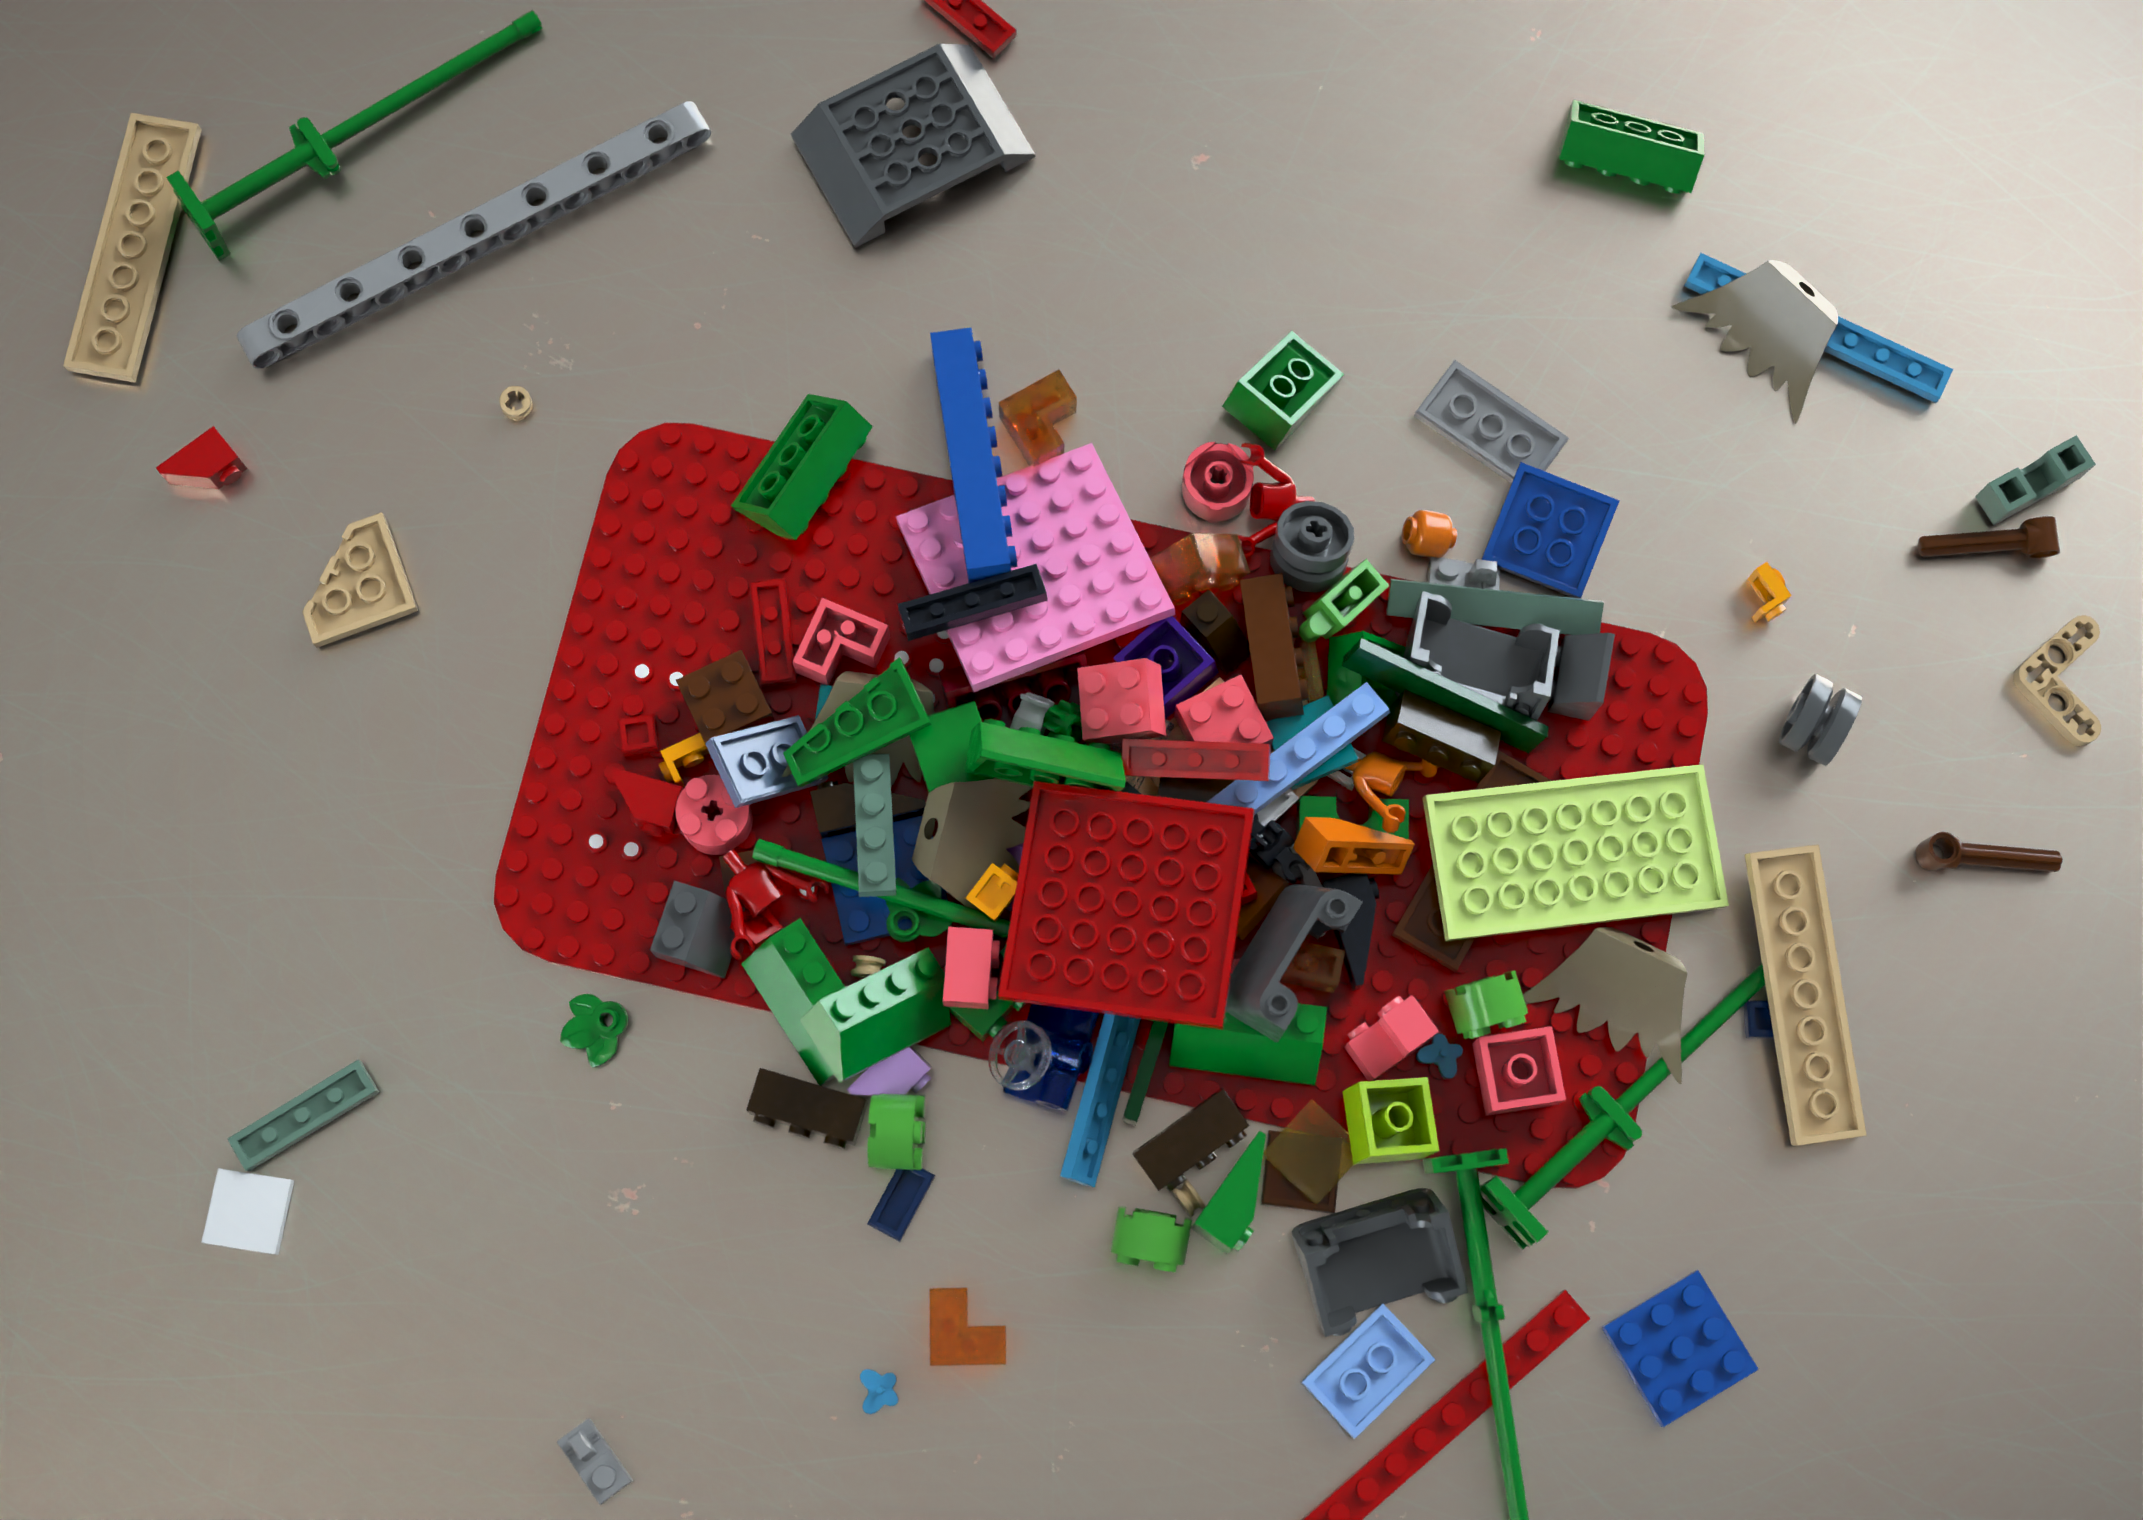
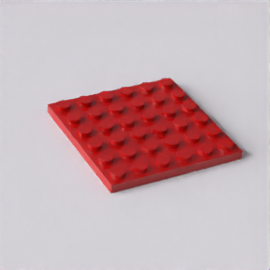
M1034 781L998 992L999 999L1223 1030L1255 813L1254 808Z

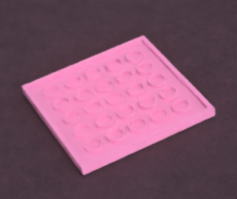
M1092 443L997 478V485L1005 486L1007 507H1001L1002 515H1009L1011 521L1012 537H1006L1007 545L1015 546L1017 567L1011 568V571L1037 564L1047 592L1048 601L946 630L970 685L973 691L976 692L1175 615V607ZM955 495L896 516L898 526L929 594L968 584Z

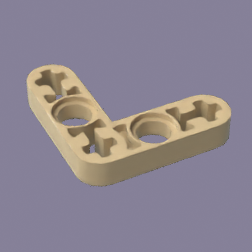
M2086 615L2077 616L2064 625L2015 670L2013 675V681L2017 689L2068 742L2075 746H2086L2097 739L2101 733V724L2098 718L2058 677L2060 673L2099 638L2100 628L2098 623ZM2084 627L2087 630L2084 637L2072 645L2068 639L2079 628ZM2050 646H2056L2063 650L2065 654L2063 663H2055L2049 658L2048 649ZM2041 665L2046 669L2036 677L2035 681L2029 683L2026 680L2028 673L2035 670L2038 666ZM2051 694L2060 695L2064 699L2066 704L2064 711L2058 712L2050 707L2048 699ZM2074 710L2076 714L2065 722L2063 718ZM2085 723L2088 726L2085 731L2086 733L2079 735L2076 730L2080 724Z

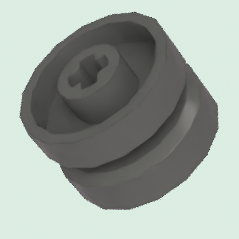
M1315 501L1293 504L1282 513L1277 523L1275 539L1270 551V566L1275 574L1282 573L1284 584L1292 586L1293 589L1313 593L1328 590L1343 577L1349 560L1348 556L1354 543V528L1344 513L1329 504Z
M1814 674L1793 703L1781 731L1779 743L1797 752L1809 741L1807 748L1808 757L1826 766L1832 761L1845 741L1859 712L1862 696L1843 688L1831 699L1833 682Z

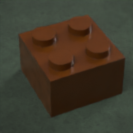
M742 650L676 679L705 743L713 737L775 721Z

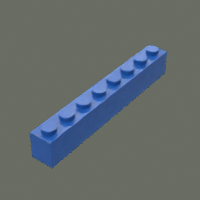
M970 327L930 333L968 583L1011 571V568L1017 567L1015 546H1008L1006 537H1012L1010 516H1003L1001 507H1007L1005 486H998L996 479L997 477H1002L1000 456H993L992 448L997 447L995 426L988 427L987 419L993 418L990 397L983 398L982 390L988 389L985 369H978L977 362L983 361L980 340H973L972 328Z

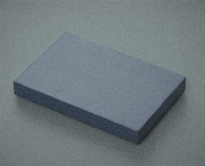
M799 715L713 737L705 743L735 808L813 787L829 779L828 775H825L803 787H799L793 774L782 777L788 765L783 752L807 733Z

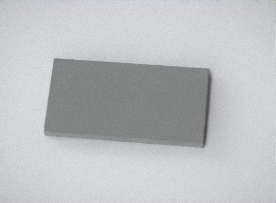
M1456 360L1453 361L1414 414V417L1510 483L1514 479L1520 462L1546 471L1569 439V437Z

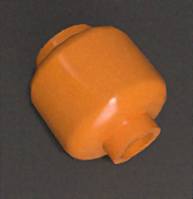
M1418 510L1412 517H1408L1405 520L1402 529L1403 543L1407 545L1408 550L1412 554L1418 556L1441 558L1447 553L1449 548L1454 547L1457 539V530L1453 528L1450 517L1445 513Z

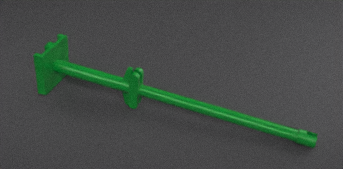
M531 10L512 21L511 25L321 135L310 119L306 117L300 118L297 121V126L293 124L289 127L295 146L294 149L202 202L199 201L179 170L166 178L173 187V191L182 204L183 210L218 261L231 253L213 221L214 219L305 166L311 168L324 179L331 175H337L340 172V166L331 149L516 41L523 40L541 30L542 23L536 13Z
M758 839L752 856L753 860L775 867L781 866L859 891L858 872L784 849V846ZM896 884V895L875 896L968 927L992 929L993 935L1008 938L1009 920L999 917L995 922L984 912ZM1005 945V947H1004L1003 955H1002V957H1003V962H1004V956H1005L1006 945Z
M1762 963L1681 1038V1064L1765 986ZM1662 1057L1616 1100L1601 1086H1596L1588 1091L1587 1094L1584 1093L1578 1099L1590 1122L1516 1192L1513 1193L1497 1175L1480 1185L1484 1209L1521 1250L1527 1246H1532L1535 1242L1538 1243L1549 1233L1529 1210L1593 1149L1607 1138L1628 1151L1634 1146L1632 1142L1642 1136V1129L1628 1114L1671 1074Z
M1489 1149L1471 1153L1423 1158L1425 1173L1436 1174L1455 1171L1475 1298V1304L1472 1305L1474 1320L1480 1322L1509 1517L1510 1520H1529L1499 1320H1504L1505 1315L1503 1305L1499 1304L1497 1299L1478 1168L1509 1164L1507 1149Z

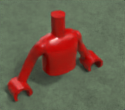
M1242 443L1241 447L1250 448L1251 455L1247 460H1240V463L1258 466L1278 481L1275 483L1257 482L1253 485L1250 495L1251 516L1254 519H1270L1275 522L1249 537L1241 535L1232 536V539L1241 540L1242 547L1238 552L1231 551V554L1248 558L1254 553L1257 544L1275 535L1277 523L1286 509L1293 504L1315 501L1312 496H1297L1296 486L1292 478L1264 458V450L1260 445Z
M734 849L728 852L723 859L735 874L729 881L725 891L735 938L730 946L731 955L735 959H741L740 953L735 949V945L739 942L745 943L751 951L753 949L751 938L746 936L741 903L747 908L752 917L755 918L784 896V893L775 884L771 875L792 886L805 890L808 900L814 903L818 900L812 893L811 888L813 886H820L828 894V883L819 878L810 881L780 866L775 867L763 862H754L747 866Z

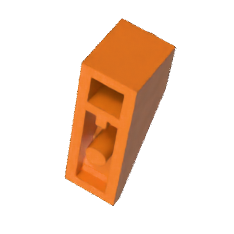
M1305 817L1293 849L1315 872L1402 875L1414 843L1406 838L1336 818Z

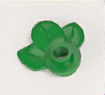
M896 878L897 885L937 898L942 897L941 887L931 880L923 881L910 888L904 880ZM885 900L890 911L886 922L887 930L891 937L899 942H911L918 938L919 935L936 937L953 924V921ZM902 919H909L912 922V926L908 930H901L898 927L899 922Z
M582 994L569 1001L570 1009L575 1017L570 1019L563 1027L560 1042L569 1048H586L590 1066L597 1067L606 1063L617 1052L618 1036L627 1027L628 1014L625 1008L618 1002H603L595 995ZM607 1013H610L613 1017V1022L609 1027L604 1022V1017Z

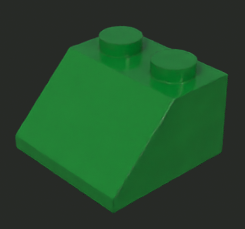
M1365 631L1329 637L1328 687L1326 693L1329 695L1333 706L1367 682L1386 706L1390 708L1398 698L1395 691L1343 667V657L1361 638L1403 657L1405 646Z

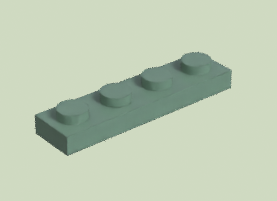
M869 754L853 762L859 897L896 895L890 757L889 754Z
M356 1060L227 1139L244 1170L249 1172L378 1094L379 1091L362 1061Z

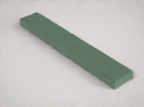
M1390 579L1386 615L1413 618L1417 601L1422 591L1446 598L1452 605L1450 618L1468 624L1522 629L1531 624H1542L1546 627L1560 630L1559 634L1600 633L1604 607L1603 601Z

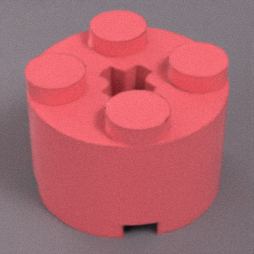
M1208 442L1196 448L1187 459L1181 485L1182 496L1187 507L1195 515L1209 523H1219L1220 521L1231 519L1242 512L1250 499L1254 481L1253 466L1240 463V460L1249 459L1248 455L1241 448L1230 443ZM1213 479L1215 482H1219V481L1222 480V481H1224V483H1223V484H1219V483H1216V484H1215V483H1213L1211 480Z
M706 775L691 779L680 793L676 803L675 814L680 830L692 846L705 854H726L743 843L751 832L753 814L750 804L735 808L720 775ZM714 809H719L721 815H716L714 821H710L707 816L708 813H713Z

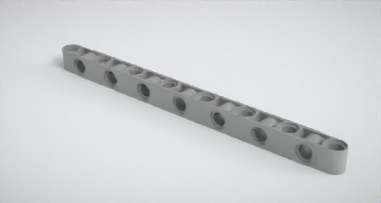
M694 102L682 103L289 302L274 312L243 327L238 332L237 339L252 367L260 369L270 366L700 146L709 139L711 130ZM656 138H667L663 143H653ZM598 168L606 169L602 174H592ZM537 199L545 200L544 203L539 206L531 205ZM474 231H484L479 237H470ZM413 262H422L418 268L408 269ZM360 293L357 299L346 301L351 294ZM297 325L293 332L284 333L287 327Z

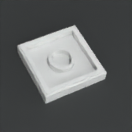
M218 1168L201 1243L278 1255L294 1181Z

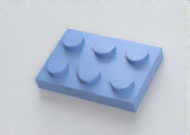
M1381 1304L1301 1383L1347 1433L1355 1439L1436 1359L1384 1304Z

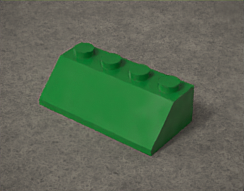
M1573 100L1560 146L1559 159L1564 160L1565 164L1575 168H1583L1584 165L1596 168L1599 173L1605 176L1615 177L1617 174L1630 177L1632 182L1640 185L1658 184L1663 186L1666 191L1674 194H1682L1683 191L1692 193L1705 156L1704 133Z
M807 394L731 507L772 533L797 540L799 535L803 534L808 528L809 521L818 507L827 500L828 493L837 479L846 472L847 465L856 451L865 444L867 435L873 426L847 401Z
M986 719L984 722H979L971 730L964 772L1032 787L1034 781L1111 791H1121L1125 788L1126 780L1121 753L1110 751L1111 747L1103 743H1089V746L1075 743V738L1066 735H1055L1054 738L1040 735L1041 731L1030 727H1020L1019 730L1005 727L1004 722L994 719Z
M801 918L769 937L742 963V966L818 1085L822 1086L835 1078V1075L800 1019L819 1000L845 988V986Z
M926 948L819 1000L800 1019L839 1083L951 1025L950 1007H944L943 1004L945 973L930 949Z
M1297 1003L1296 1014L1278 1043L1230 1015L1227 1011L1225 1013L1223 1030L1174 1023L1169 1066L1315 1086L1323 1047L1327 1007Z

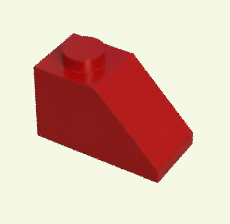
M214 426L156 467L157 471L170 485L220 489L224 485L228 486L235 483L241 477L242 472L248 469Z
M612 767L610 775L639 826H642L641 831L657 837H662L663 833L674 835L677 826L676 803L683 787Z

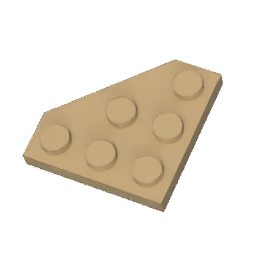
M382 512L348 524L342 535L343 541L335 556H331L319 579L320 584L312 600H308L302 611L312 642L316 648L418 611L386 517Z

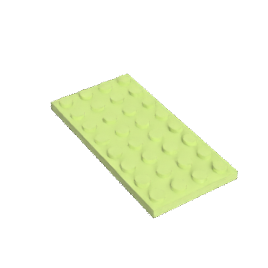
M1703 764L1425 795L1422 798L1445 941L1720 909L1729 906Z

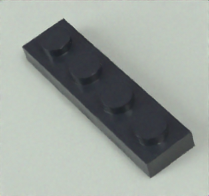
M1033 564L897 605L908 641L1048 601L1038 566Z

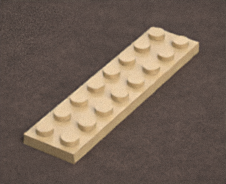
M135 113L130 114L63 364L67 371L136 382L182 207L166 177L179 170L188 183L201 134V128L197 123Z
M1819 844L1744 854L1791 1146L1867 1136Z

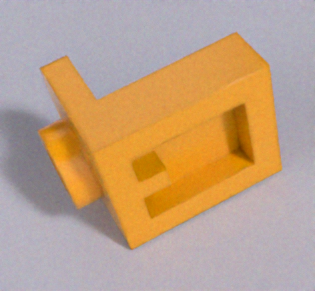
M698 733L661 750L660 752L665 761L659 763V767L666 782L674 781L676 785L684 788L685 785L677 768L684 766V768L696 766L704 760V755L709 754L701 734Z
M992 863L965 899L996 922L1015 897L1018 873L1005 863L1001 868Z

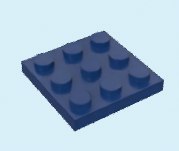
M1520 462L1481 560L1497 561V567L1573 598H1581L1620 500Z
M923 815L893 822L895 877L904 880L910 888L923 881L930 880L916 868L912 861ZM856 831L821 839L826 862L858 872ZM831 883L846 946L891 936L886 925L890 911L884 899L875 896L859 897V891ZM941 887V899L948 901L946 890ZM902 919L898 924L901 930H908L912 926V922L909 919Z
M1699 1270L1692 1272L1601 1327L1661 1427H1665L1759 1370Z

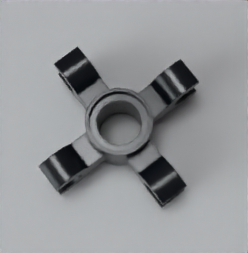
M1258 814L1254 815L1249 852L1268 869L1277 862L1282 867L1285 879L1295 884L1297 878L1290 872L1291 866L1301 864L1307 871L1310 869V866L1299 854H1293L1289 851L1295 841L1277 822L1270 820L1264 827L1259 822Z

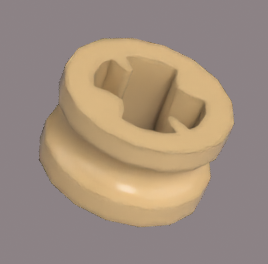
M511 386L501 393L499 404L506 417L512 420H521L530 414L532 400L526 389L520 386ZM516 396L518 400L520 397H523L524 399L521 401L523 407L519 410H515L514 406L512 409H509L508 407L511 405L509 399Z
M855 955L853 956V962L856 963V968L851 970V975L858 978H866L880 971L881 967L885 966L886 960L873 956Z
M1187 1179L1183 1182L1181 1189L1174 1188L1171 1190L1179 1205L1190 1218L1194 1215L1196 1208L1202 1210L1206 1207L1197 1191Z

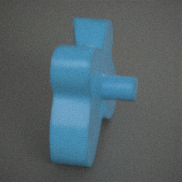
M1437 1034L1433 1037L1431 1045L1425 1046L1417 1052L1416 1059L1421 1064L1434 1063L1438 1066L1441 1076L1448 1080L1453 1078L1457 1072L1456 1058L1461 1056L1463 1049L1458 1044H1449L1443 1034Z
M870 1369L862 1371L860 1380L868 1389V1395L863 1403V1411L865 1413L874 1414L885 1404L894 1406L898 1403V1396L893 1389L897 1381L895 1374L890 1372L881 1376Z

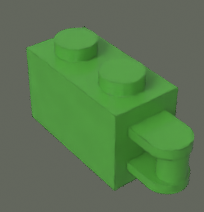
M1365 559L1347 572L1303 612L1307 620L1299 627L1300 637L1306 642H1314L1320 636L1327 640L1344 628L1388 588V583L1371 563Z

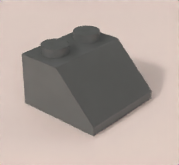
M1615 634L1565 635L1559 646H1557L1555 670L1547 712L1588 721L1593 717L1604 703Z
M674 881L650 951L656 958L725 979L733 957L730 953V946L735 938V933L730 928L732 916L727 899L710 891ZM742 906L743 912L746 911L747 908Z

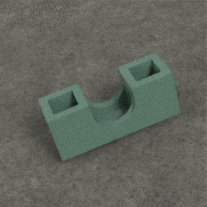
M2076 435L2048 450L2043 456L2020 470L2017 467L1989 482L1975 498L1992 524L1996 525L2080 479L2096 464Z

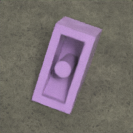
M911 1046L868 1068L848 1087L847 1091L851 1095L906 1094L911 1089L916 1094L931 1079L927 1072L932 1066Z

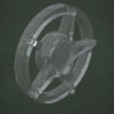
M1015 1021L1006 1025L994 1038L989 1050L988 1063L993 1078L1000 1085L1012 1090H1024L1040 1082L1050 1063L1051 1041L1046 1032L1032 1022ZM1026 1028L1033 1029L1040 1037L1041 1042L1034 1045L1027 1043ZM1018 1029L1017 1040L1012 1041L1006 1049H1001L1000 1045L1011 1032ZM1043 1050L1040 1065L1036 1070L1033 1065L1035 1055ZM998 1054L1004 1056V1060L1009 1066L1004 1078L998 1070ZM1026 1070L1031 1075V1077L1023 1082L1011 1083L1019 1071Z

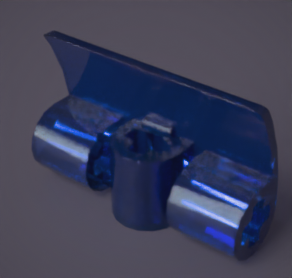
M1032 1004L1003 1087V1092L1029 1102L1067 1112L1079 1075L1084 1074L1091 1064L1093 1057L1091 1039L1100 1013Z

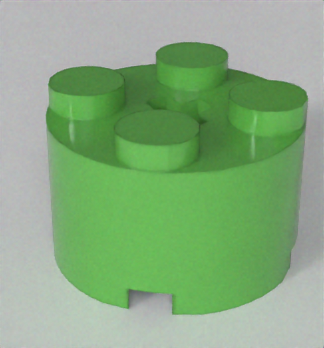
M1515 970L1444 991L1457 1034L1462 1033L1464 1039H1472L1491 1033L1489 1026L1498 1024L1499 1028H1509L1526 1022L1524 1015L1528 1013Z
M872 1094L868 1122L870 1124V1137H868L867 1145L869 1167H876L877 1169L922 1170L923 1148H918V1144H925L926 1122L919 1121V1117L925 1116V1095Z
M1118 1206L1111 1252L1117 1254L1116 1262L1138 1266L1140 1259L1153 1261L1154 1269L1168 1272H1176L1177 1265H1185L1192 1219L1185 1217L1184 1224L1176 1223L1177 1215L1135 1208L1133 1214L1128 1215L1125 1214L1126 1207Z

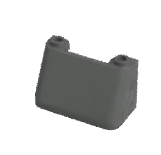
M1422 591L1417 601L1403 658L1537 721L1551 696L1560 630L1546 627L1542 624H1531L1523 627L1517 637L1451 619L1452 605L1446 598L1438 594ZM1395 691L1396 696L1399 697L1401 693Z
M1292 884L1286 887L1279 895L1231 974L1226 1011L1278 1043L1298 1008L1295 994L1289 988L1279 983L1307 934L1316 939H1319L1323 933L1329 930H1338L1344 934L1363 902L1340 889Z
M1417 1188L1304 1222L1292 1230L1299 1261L1321 1330L1325 1337L1347 1334L1357 1322L1355 1313L1380 1306L1381 1304H1387L1423 1292L1429 1298L1435 1299L1439 1303H1448L1455 1300L1459 1295L1468 1293L1449 1211L1431 1189Z

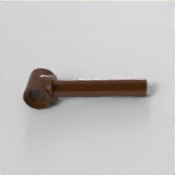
M2053 516L2025 520L2020 525V529L1922 536L1918 540V552L1922 557L2020 549L2024 555L2027 554L2028 558H2045L2060 553L2056 518Z
M1948 832L1936 833L1922 841L1916 848L1917 862L1921 867L1929 871H1936L1941 868L1956 869L1959 864L2057 872L2060 870L2063 860L2060 852L2054 850L1961 843L1959 837H1955ZM1933 844L1941 848L1943 859L1936 856L1933 851Z

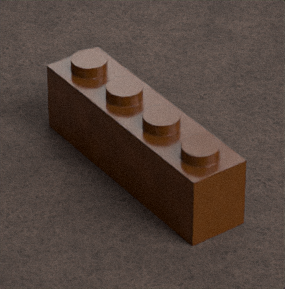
M1282 573L1240 580L1258 708L1264 720L1304 715L1302 701L1309 700L1306 678L1299 679L1297 669H1303L1304 662L1301 647L1294 648L1293 638H1299L1300 636L1297 617H1289L1288 608L1295 607L1292 586H1284Z

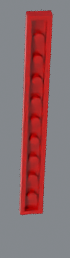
M1566 1289L1562 1290L1502 1343L1509 1390L1591 1319ZM1486 1359L1481 1361L1301 1520H1363L1492 1406Z

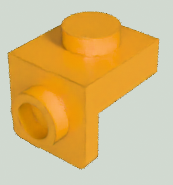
M1765 562L1757 567L1747 578L1765 603L1751 617L1755 623L1764 617L1768 622L1778 617L1786 610L1784 604L1792 596L1785 587V580L1782 574L1777 569L1772 568L1768 562Z

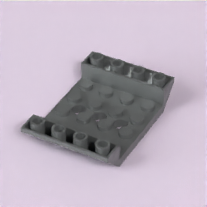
M939 43L818 103L791 133L793 141L855 248L884 234L885 220L999 163L1004 171L1007 172L1035 157L1034 151L971 45ZM892 98H900L905 102L904 107L900 110H891L886 104ZM912 125L921 129L920 135L915 138H908L902 133L906 127ZM926 153L934 154L938 158L937 162L931 166H924L918 160Z

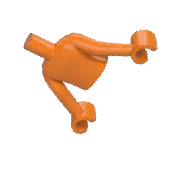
M1375 751L1367 754L1362 759H1358L1357 763L1345 767V769L1353 772V784L1361 797L1383 818L1382 828L1388 833H1394L1399 829V824L1404 821V807L1397 804L1386 806L1372 790L1391 797L1401 784L1405 771H1420L1423 776L1430 778L1436 774L1437 768L1440 766L1433 765L1424 759L1420 762L1396 760Z

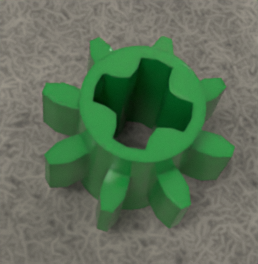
M1060 700L1059 705H1053L1046 711L1043 727L1050 731L1047 737L1054 738L1055 735H1066L1075 738L1076 742L1082 739L1079 705Z

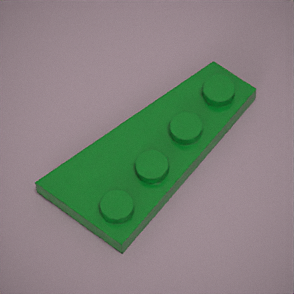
M900 657L891 663L890 667L880 676L874 677L863 686L864 689L852 699L840 705L829 718L817 724L783 752L799 787H803L932 724Z

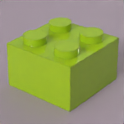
M1428 1077L1358 1082L1342 1091L1353 1165L1418 1160L1439 1151Z

